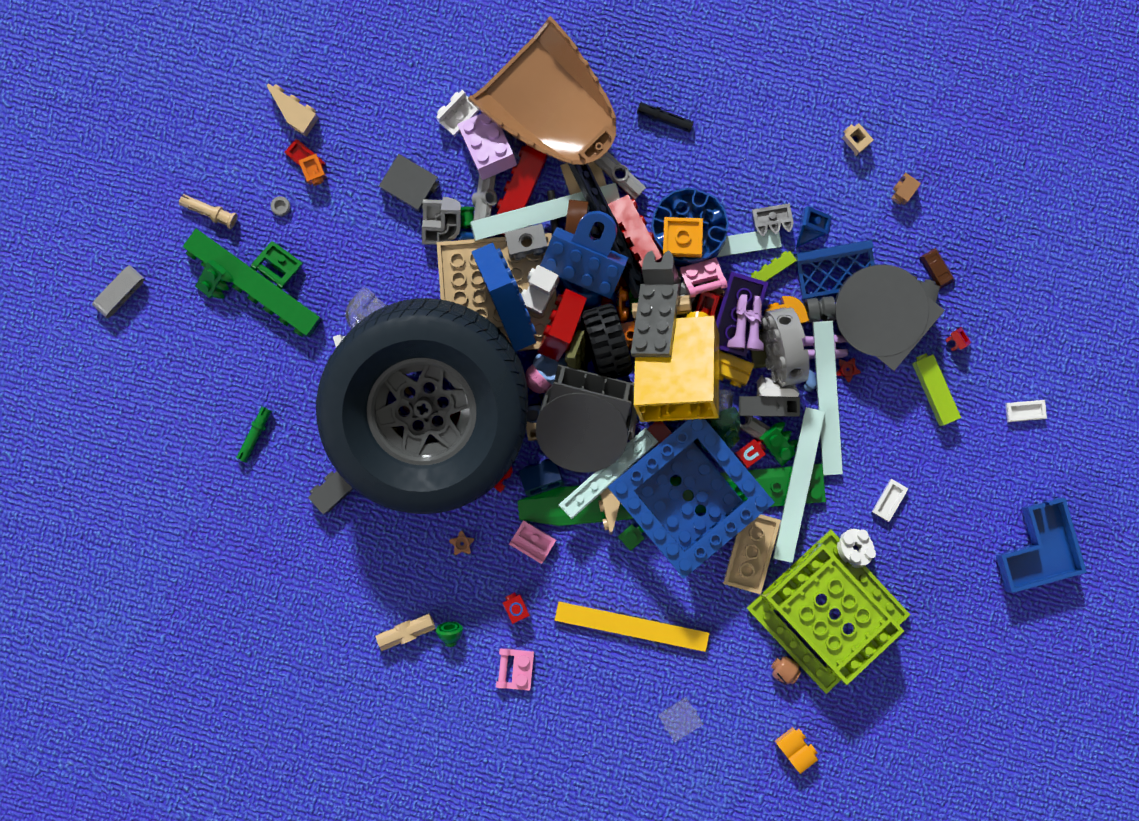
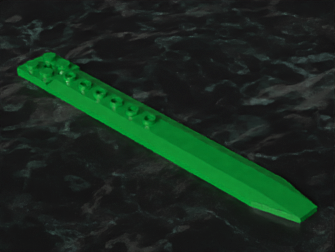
M814 464L805 504L826 502L822 464ZM793 466L748 470L775 502L770 507L785 505ZM726 472L720 473L742 500H747V497ZM671 477L670 483L673 486H679L681 478ZM579 486L558 487L518 500L519 520L563 526L603 522L602 519H606L604 511L600 512L598 503L601 500L600 495L572 520L561 509L559 504ZM685 490L682 495L683 499L691 501L693 499V492ZM620 503L616 521L633 519ZM698 505L695 508V513H706V508L703 505Z

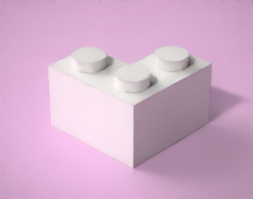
M537 265L536 269H531L527 277L529 279V287L527 290L524 289L521 295L525 302V307L542 316L559 284V275Z

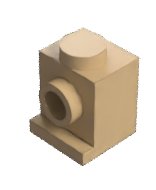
M860 123L856 126L851 124L843 131L845 135L842 139L852 149L855 156L873 142V138ZM852 137H857L858 142H855Z

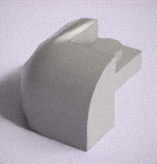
M443 197V200L423 199L422 244L437 245V242L455 239L459 235L461 227L460 202L449 197Z

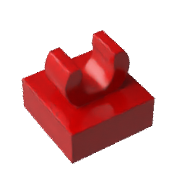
M962 327L953 331L951 336L945 340L946 342L950 340L955 341L956 345L951 348L952 351L958 348L962 350L971 344Z

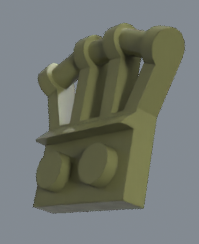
M577 330L575 337L571 340L570 350L566 352L565 362L567 367L588 372L587 366L588 362L591 361V355L587 349L585 331Z

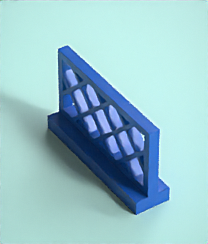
M872 240L794 253V257L797 260L796 264L802 299L838 293L840 288L837 287L838 285L842 286L840 282L845 275H852L848 271L854 263L862 268L869 265L874 266ZM868 252L869 261L865 266L856 261L861 253ZM845 256L852 260L847 269L838 264L840 259ZM823 260H829L833 263L828 273L819 268ZM809 263L815 268L807 276L803 273L801 264ZM835 266L844 271L839 280L830 275ZM817 269L825 274L820 284L811 279ZM828 277L836 282L831 290H827L822 286ZM810 280L818 287L813 293L806 294L805 286Z

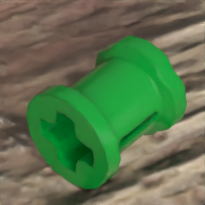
M461 207V229L471 228L470 222L474 219L473 211H475V207Z

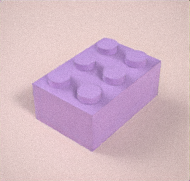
M483 113L457 124L482 180L517 166L514 154L502 128Z

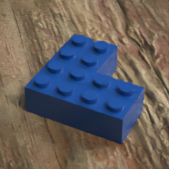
M492 242L472 251L482 279L515 352L537 343L534 337L537 332L524 305L525 302L518 290L516 280L500 248L496 249Z
M1058 497L1022 507L1032 545L996 554L1006 592L1009 593L1087 573L1065 497Z

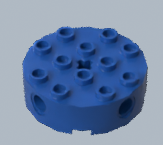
M684 188L671 192L661 199L653 213L651 233L654 237V243L662 255L664 217L703 218L702 258L674 257L675 266L684 267L718 256L725 245L729 222L725 208L715 196L695 188Z

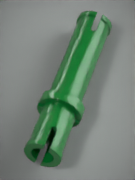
M261 406L255 421L251 422L252 427L236 456L237 459L245 463L248 462L262 431L266 429L265 425L273 412L272 410Z

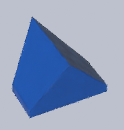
M806 206L801 214L796 248L828 234L831 216Z

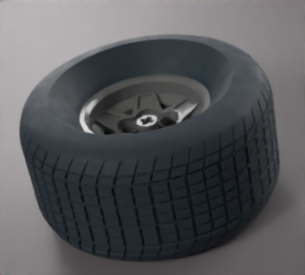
M417 298L399 301L382 307L362 319L349 331L336 347L324 368L316 397L317 426L324 450L334 468L353 489L367 499L386 508L413 514H432L465 506L477 500L498 484L504 477V474L506 475L521 449L528 416V387L524 369L521 366L522 363L506 336L491 321L466 306L441 299ZM422 371L417 381L413 380L412 378L406 375L412 372ZM443 377L446 378L454 386L455 389H443ZM431 382L434 384L435 389L428 391L424 384ZM412 387L416 393L408 395L405 392V388ZM391 391L397 400L388 404V395ZM440 397H446L449 400V403L447 405H442L439 403L438 399ZM422 403L426 404V409L421 407ZM407 406L410 409V413L403 414L400 411V407ZM461 411L459 420L455 425L450 415ZM439 415L443 418V422L440 424L435 423L433 417ZM421 420L424 426L417 428L414 425V421ZM396 426H403L404 433H402ZM430 434L436 438L433 440H426L428 435Z

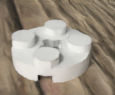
M849 529L841 534L840 541L837 543V550L845 563L849 562L852 564V567L860 568L870 563L872 558L876 556L873 542L866 530ZM856 545L859 549V552L857 550H854L853 546Z

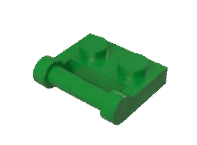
M271 241L253 261L251 268L261 272L283 290L290 279L302 267L303 263ZM266 261L271 266L276 268L278 271L283 273L284 276L282 278L279 277L277 274H275L270 269L265 267L262 263Z

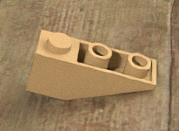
M268 83L266 86L290 127L307 137L319 119L315 113L316 110L309 105L303 106L299 103L300 100L292 94L287 96L283 93L285 90L276 84L272 86Z
M607 488L600 494L601 500L598 503L600 512L604 511L606 519H602L605 531L609 530L611 535L613 534L620 502Z

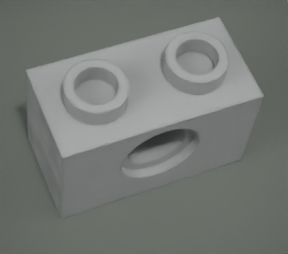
M543 224L504 232L510 258L520 260L526 258V255L534 254V256L544 254L548 246ZM530 239L532 244L529 247L522 246V241Z

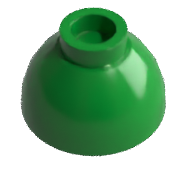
M445 622L436 628L438 638L447 647L457 645V641L463 632V626L457 622Z

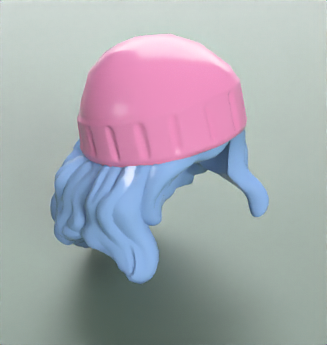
M538 354L534 358L533 364L525 372L528 388L535 393H546L553 385L558 364L567 366L563 355L557 362L542 354Z

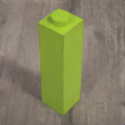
M925 353L916 357L917 361L912 363L939 426L960 419V413L934 354L928 356Z

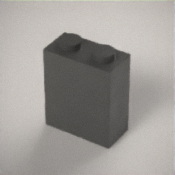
M398 154L379 187L385 193L420 213L423 209V199L429 200L430 195L436 193L440 184L438 183L439 179L437 176Z

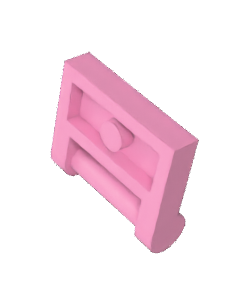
M717 258L680 268V274L690 298L710 290L728 287ZM717 279V281H714V282H710V283L703 284V285L696 286V287L693 286V285H696V284H700V283H703V282H707V281H710V280Z
M499 648L501 658L496 688L530 691L534 651ZM508 656H514L512 682H506Z

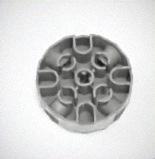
M791 307L766 311L761 319L763 332H760V339L765 346V352L768 357L765 359L767 370L771 369L773 383H778L783 388L806 382L809 376L808 349L805 350L803 347L802 338H805V334L798 315Z

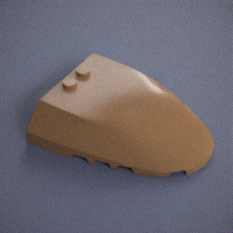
M551 16L547 18L534 37L484 87L468 97V100L477 109L513 137L565 163L588 164L600 159L611 148L616 136L615 113L597 76H595L589 63L581 55L575 43Z

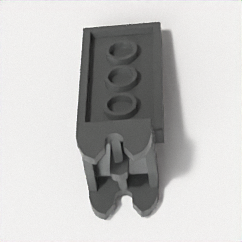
M649 251L643 259L642 274L644 284H640L631 348L632 357H671L681 288V274L675 268L674 257L670 251L665 252L661 262H655L656 257L653 251Z

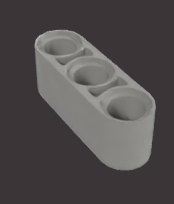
M131 265L127 266L93 301L92 306L106 319L111 317L143 284L145 278Z

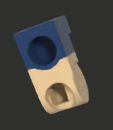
M540 404L528 405L526 426L528 441L537 440L536 422L541 408Z

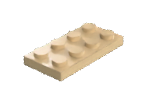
M761 514L736 535L723 584L761 594L781 520Z

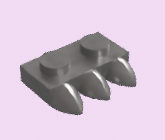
M790 203L752 210L755 230L763 237L766 235L768 228L776 235L780 230V226H783L788 232L793 228Z

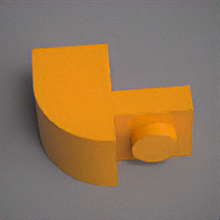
M782 296L780 298L781 305L778 302L767 305L768 309L764 310L765 314L766 311L791 307L798 315L801 324L809 321L803 303L792 296Z

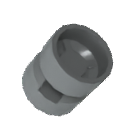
M833 296L822 297L821 300L817 298L805 300V308L809 318L808 324L820 322L821 319L823 321L836 320Z

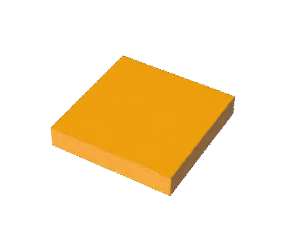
M664 217L663 255L666 251H670L673 257L702 258L703 218Z

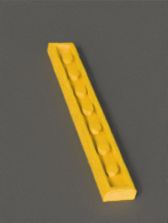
M558 601L554 620L706 652L709 632L560 601Z

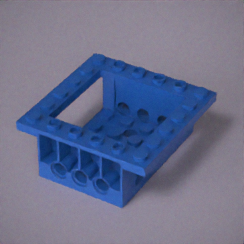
M705 419L687 420L608 486V489L683 579L775 503ZM695 439L701 442L747 497V500H742L693 442ZM673 475H678L681 478L679 486H673L670 483V478ZM685 490L693 492V499L691 501L683 499L682 495ZM703 505L706 508V513L703 516H698L695 513L696 506Z

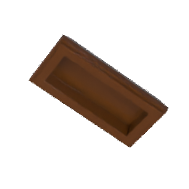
M937 248L920 256L931 278L936 282V285L940 286V289L955 281Z

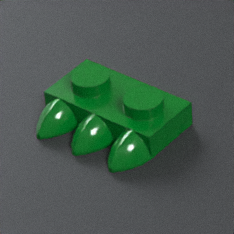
M211 259L207 262L195 287L209 298L213 296L223 299L224 295L221 290H229L225 282H233V279L228 271Z
M785 422L774 424L760 437V440L781 466L795 455L798 440L789 441L791 431L783 432Z

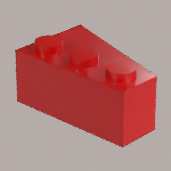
M565 289L562 295L558 294L554 303L557 306L550 313L548 318L550 323L546 325L542 335L544 337L537 353L557 362L560 360L571 343L587 300L586 297L569 289Z

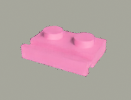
M523 520L509 545L542 564L556 539Z

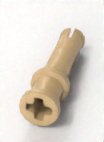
M185 194L179 200L180 206L211 218L214 223L224 224L228 229H232L237 221V213H229L220 206H210Z

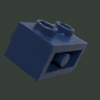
M545 459L537 465L525 466L519 471L522 485L528 498L565 485L559 465L550 459Z

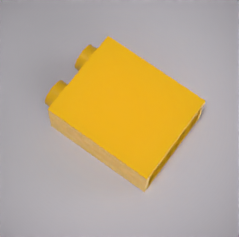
M696 311L687 314L686 318H676L671 357H635L634 407L640 422L719 418V331L714 316Z

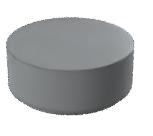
M279 196L272 200L271 210L275 215L285 216L290 212L291 205L285 197Z

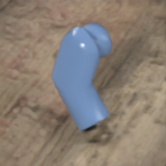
M809 369V376L804 384V389L807 392H812L817 387L814 372Z

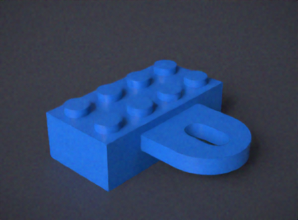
M592 211L581 218L575 234L556 227L540 266L558 274L562 279L611 299L628 257L611 250L617 235V226L613 218L605 212ZM595 222L604 224V231L600 238H593L590 233Z

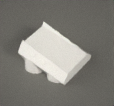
M763 375L756 382L757 396H799L796 385L782 388L778 383H773L772 378H766Z

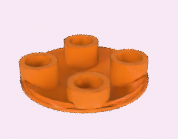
M620 286L616 297V312L623 324L629 319V307H626L629 294L628 288Z

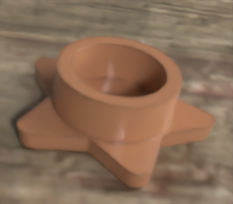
M463 531L459 532L457 538L449 540L454 546V555L461 552L471 553L470 545L474 538L466 537Z

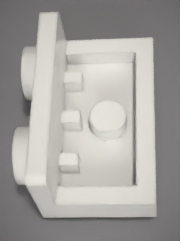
M463 90L459 93L456 92L451 97V102L447 106H442L436 116L437 121L454 137L460 132L457 124L474 117L480 111L468 100V96Z

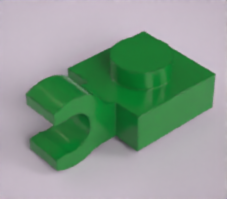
M633 524L618 536L630 551L645 539L642 535L644 532L639 525L635 527Z

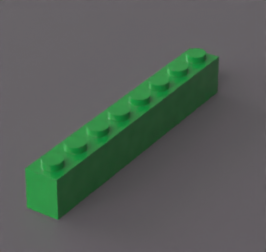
M198 229L193 231L182 246L187 250L185 254L194 260L199 258L203 261L201 263L203 267L206 266L208 261L213 259L231 275L233 279L231 287L240 293L245 291L249 294L247 298L253 303L257 304L259 301L264 305L263 310L270 315L273 313L279 316L278 320L284 325L288 326L291 324L295 327L293 331L302 338L304 335L310 337L323 320Z

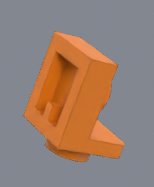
M317 154L299 160L306 181L310 185L316 186L324 182L327 176Z

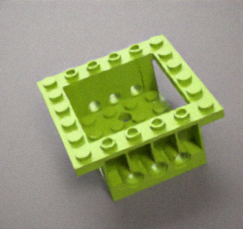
M831 529L746 607L826 694L840 681L848 685L904 632L900 624L911 615L866 566L854 568L849 562L845 563L841 559L837 550V543L840 541V538ZM819 594L826 596V602L823 605L816 603V597ZM837 608L840 616L833 620L830 618L829 612ZM773 610L778 611L827 664L825 667ZM846 623L853 625V631L850 634L843 632V626Z

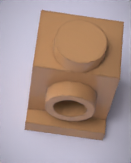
M905 172L894 186L893 190L895 193L891 199L897 204L901 205L902 203L905 205L921 183Z

